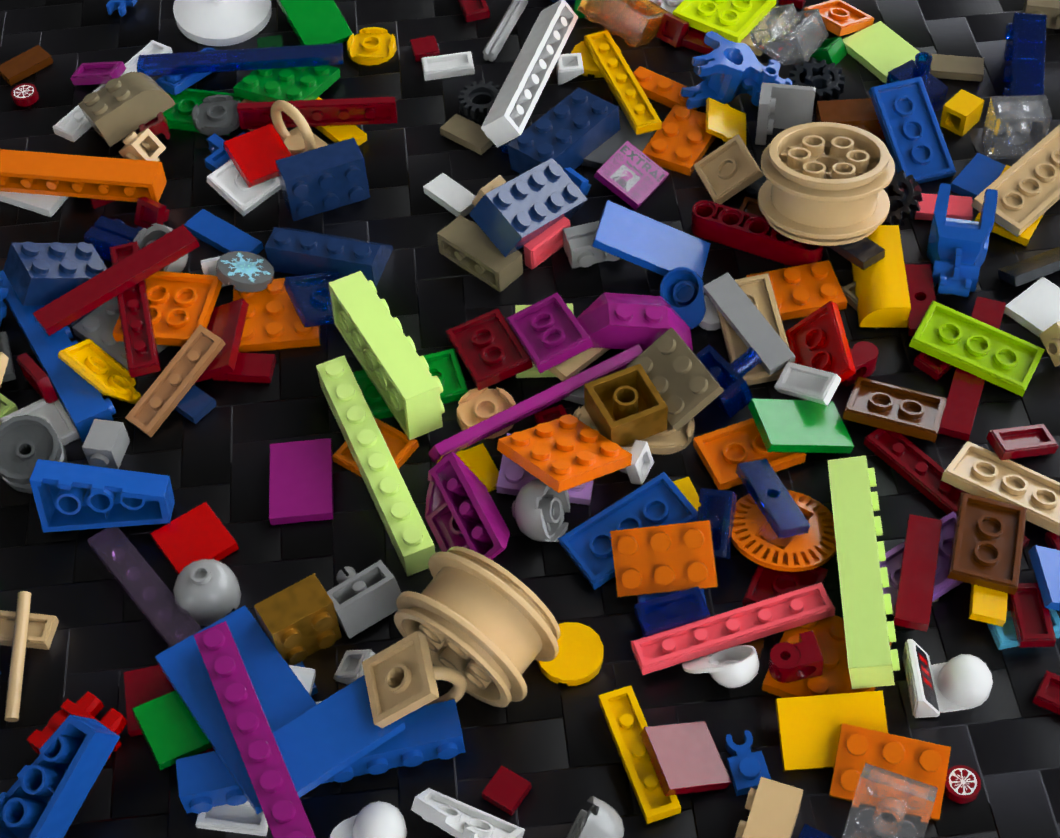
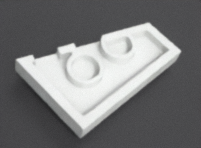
M430 788L415 796L411 808L413 812L420 815L425 821L433 823L455 838H523L525 831L524 828Z

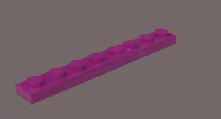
M224 621L193 635L273 838H316L227 622Z

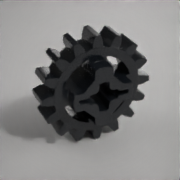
M812 59L811 63L803 60L801 66L795 64L793 70L789 71V79L792 81V85L816 88L814 100L816 103L817 101H829L832 98L839 99L840 93L844 92L845 75L842 74L841 68L835 69V63L828 65L824 59L820 63H817L815 59Z
M901 170L898 175L894 174L891 183L884 188L889 197L890 209L887 218L881 225L885 223L894 225V223L898 222L901 226H904L903 219L913 220L912 211H920L921 209L918 202L923 201L919 183L915 181L913 175L906 177L905 172ZM904 189L909 191V196H906Z

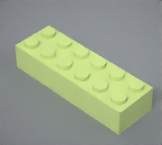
M358 271L329 282L335 326L408 439H415L443 427L442 414L445 413V409L440 398V394L443 393L441 381L436 375L432 376L425 357L417 354L412 338L404 335L399 319L391 316L386 300L378 297L373 281H368L363 273Z

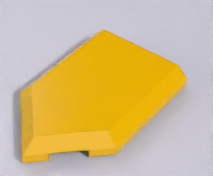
M91 339L60 350L58 353L59 359L100 393L131 404H136L140 400L141 394L134 388L136 384L135 378H131L126 368Z

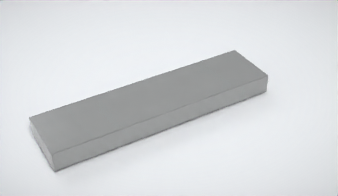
M728 272L703 286L704 293L769 375L784 368L788 361L792 363L795 361L794 353Z

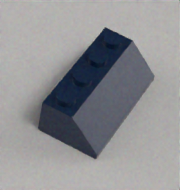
M274 227L265 245L267 260L276 272L299 276L318 275L319 279L334 281L361 271L368 281H373L376 287L393 251V245L294 228Z

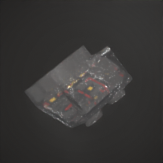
M794 3L773 7L749 32L754 47L783 65L796 64L799 66L803 60L808 62L811 55L822 46V43L829 36L819 9L797 12Z

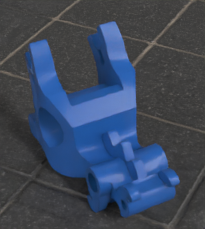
M710 31L705 34L704 43L714 50L706 55L693 57L691 62L694 66V73L704 81L696 86L682 87L680 93L682 97H689L686 102L687 109L706 106L708 97L725 104L731 102L737 95L742 93L751 95L752 104L759 107L762 82L792 85V81L789 78L783 79L779 77L778 73L781 65L778 61L769 60L768 65L764 66L758 61L754 52L747 44L730 41L718 33Z
M940 183L927 245V256L931 263L934 264L932 271L933 284L936 287L938 283L937 293L968 297L969 292H975L980 267L986 259L990 232L993 230L998 190L986 189L980 221L978 222L946 217L951 184Z

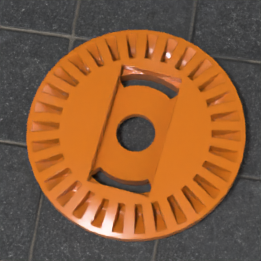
M784 489L755 491L740 498L729 511L726 526L730 541L747 559L763 567L784 572L807 571L824 565L837 552L832 512L819 501L802 493ZM785 525L791 528L793 533L787 536L780 535L775 532L774 527Z

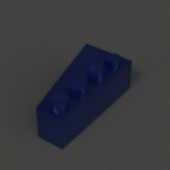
M1014 13L1012 23H1007L1005 39L1007 41L1004 52L1006 66L1003 73V82H1006V87H1004L1002 94V104H1006V115L1039 117L1044 102L1047 15Z

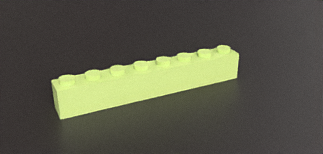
M345 355L316 365L322 391L358 466L407 577L428 569L429 559L436 553L434 543Z
M866 455L827 460L852 689L895 685L893 671H899L900 665L898 650H890V642L897 641L894 621H887L886 615L893 614L891 595L883 593V588L890 586L887 567L880 568V562L886 561L884 541L877 542V536H883L881 516L874 517L873 512L880 511L878 492H871L870 488L877 487L875 469L868 468Z

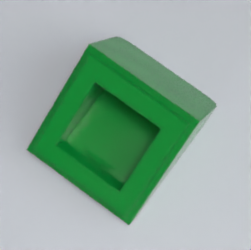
M842 37L821 39L809 50L808 54L817 60H826L828 65L835 63L836 66L847 55V50Z

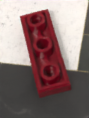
M905 264L911 304L907 323L908 336H914L932 301H936L931 264Z

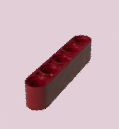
M708 200L698 201L692 207L691 230L694 235L792 267L821 262L823 246L806 244L787 238L774 230L764 217Z

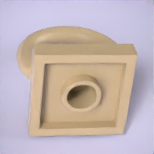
M277 100L272 104L271 119L274 128L292 156L329 145L312 132L304 116L291 103L285 100ZM281 111L285 112L297 127L288 131L283 122Z
M419 631L410 634L362 662L374 725L381 728L390 725L424 705L455 699L457 703L467 689L466 678L460 671L451 667L432 665L426 635ZM436 680L448 681L453 684V687L446 694L439 697Z

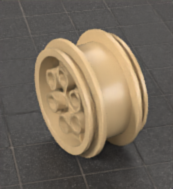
M805 123L783 130L764 149L761 155V169L767 180L758 192V206L769 225L785 237L812 245H845L868 237L887 218L890 201L884 188L891 183L894 177L895 163L886 145L872 133L841 123Z
M459 546L451 547L447 552L434 553L428 563L433 580L421 594L405 591L396 599L398 611L394 615V622L397 629L404 638L416 631L425 634L432 665L451 667L460 671L467 681L466 692L476 699L500 708L506 707L511 701H522L527 695V685L522 674L532 661L548 662L558 655L559 646L557 640L560 638L561 631L555 617L538 596L523 582L486 556Z

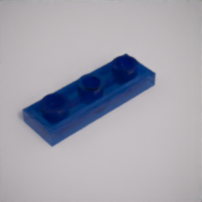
M767 459L744 462L737 465V475L779 539L808 533L810 523Z

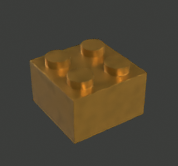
M641 364L584 384L586 411L600 434L617 443L620 447L667 430L668 406Z
M315 574L254 605L260 627L288 665H295L304 661L307 656L320 649L329 648L342 638L333 601Z

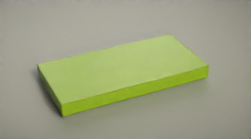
M932 301L909 344V347L1022 397L1045 349L936 301Z

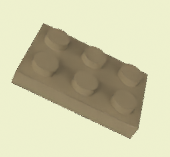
M672 327L626 366L629 368L641 364L668 406L667 420L677 431L724 392V389Z

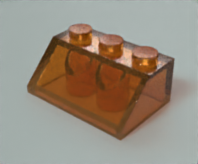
M581 0L578 11L585 15V19L593 23H599L605 27L604 30H608L612 35L622 37L624 42L632 47L649 44L658 33L664 13H670L650 0Z

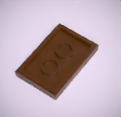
M858 376L844 410L843 419L935 442L947 398Z
M961 492L958 500L947 578L1015 595L1019 584L1027 508Z

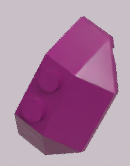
M604 292L576 318L591 338L592 348L627 350L639 344L642 350L645 351L672 327L693 351L690 327L662 296Z
M451 451L428 471V481L430 483L426 495L425 519L442 552H447L451 547L459 546L476 551L493 560L506 549L510 531L486 486Z

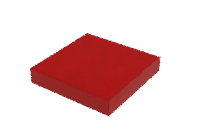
M272 123L224 141L223 145L249 188L279 176L276 160L292 156Z
M207 502L202 503L150 533L153 541L178 575L184 567L193 561L201 559L220 561L239 549L235 539Z

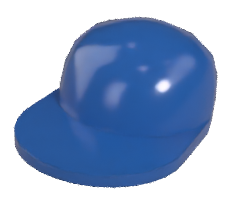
M677 267L670 270L663 277L660 284V296L666 300L692 330L701 323L705 316L704 282L695 271L687 267Z

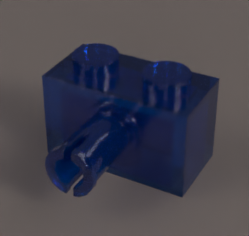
M917 53L915 61L910 60L888 72L886 84L921 76L934 112L943 108L948 87L929 73L933 59L931 55L929 56V53Z
M710 345L696 354L698 359L724 389V392L713 401L731 418L748 405L753 398L743 376L762 363L760 356L753 348L749 347L746 352L732 363H729Z

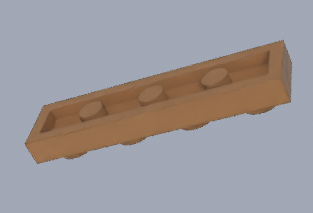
M199 325L125 419L149 437H152L226 345L223 339L202 325Z

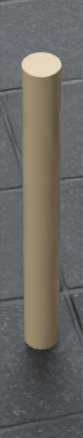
M28 591L18 592L4 719L7 722L19 721L32 595Z

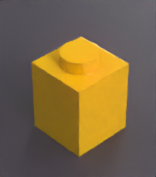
M961 89L944 104L940 126L963 137L980 121L984 100Z

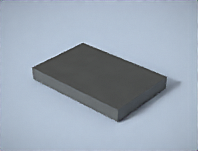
M619 110L621 129L586 156L582 165L599 169L626 141H629L642 152L657 130L636 135L624 112Z

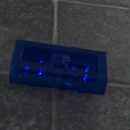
M698 586L635 604V614L645 637L710 617V612Z

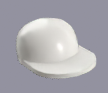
M738 645L684 662L682 666L684 671L688 673H709L719 685L726 688H737L750 683L755 678L759 670V659L756 648L750 645Z
M961 654L951 658L948 662L931 665L941 713L972 709L982 705L988 699L993 685L992 673L986 663L980 658L971 654Z
M377 801L369 803L357 815L339 823L333 829L329 838H406L407 828L404 816L397 807L387 802Z

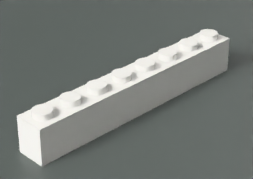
M559 0L540 12L481 126L485 135L497 148L522 134L578 19V16L565 0Z

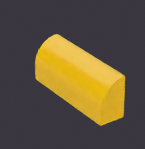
M880 225L867 238L885 249V257L865 270L852 263L853 280L856 281L855 296L858 298L857 313L859 327L907 328L911 304L899 225Z

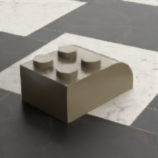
M129 72L119 78L111 79L99 91L86 95L78 105L94 130L111 147L137 130L141 124L145 125L157 117L158 113H163L174 106L175 102L149 75L142 72Z

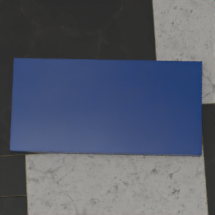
M245 605L197 632L200 633L224 621L227 622L272 732L317 705ZM191 635L156 655V661L256 814H259L263 811L195 638Z

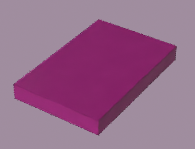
M558 292L506 318L507 323L540 374L593 347L591 338Z
M331 438L270 444L269 521L271 525L334 519L333 446Z

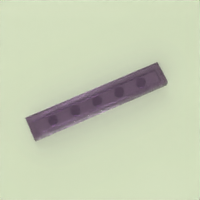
M119 527L106 528L87 539L91 549L169 647L202 630L186 609H183L176 602L173 593Z

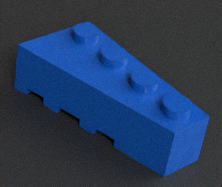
M37 459L29 480L43 533L166 524L171 521L175 504L170 476Z
M70 714L39 749L40 755L31 765H25L17 774L19 779L7 792H1L0 838H64L120 736L96 719Z

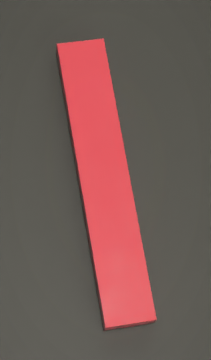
M822 582L631 641V649L643 676L834 616L835 607Z

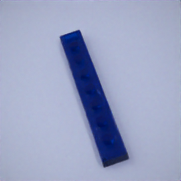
M343 43L139 55L137 72L145 73L148 76L338 65L344 64Z

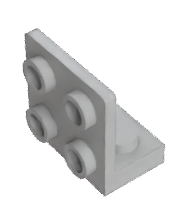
M762 82L755 144L766 145L767 135H772L773 128L788 129L796 125L812 123L816 88Z

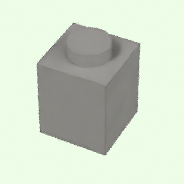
M94 419L82 446L89 466L119 469L130 443L124 423Z

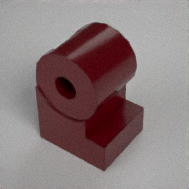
M866 341L857 342L850 349L856 374L842 382L845 387L854 384L858 376L866 378L874 373L879 350L873 343Z
M813 630L799 633V643L780 642L771 649L769 671L775 680L789 683L823 674L824 659Z

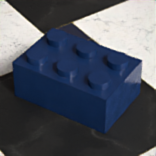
M354 138L276 160L283 198L293 221L371 198L364 157Z
M27 241L24 243L11 242L3 271L23 306H40L49 304L105 271L107 267L93 244L85 242L34 243Z

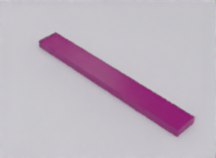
M637 344L435 444L428 452V455L433 463H437L451 451L457 453L569 397L572 392L584 386V384L627 368L626 366L637 358L643 350Z

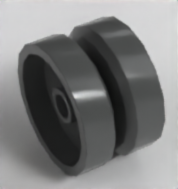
M23 415L13 417L0 425V475L6 484L16 491L33 493L29 480L37 459L67 463L65 447L51 424L42 418Z

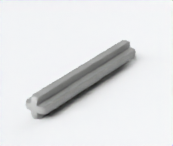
M513 0L483 50L484 60L495 61L527 6L528 0Z

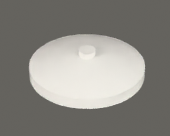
M175 0L173 13L177 27L190 40L207 46H230L251 39L265 28L271 18L272 3L271 0Z

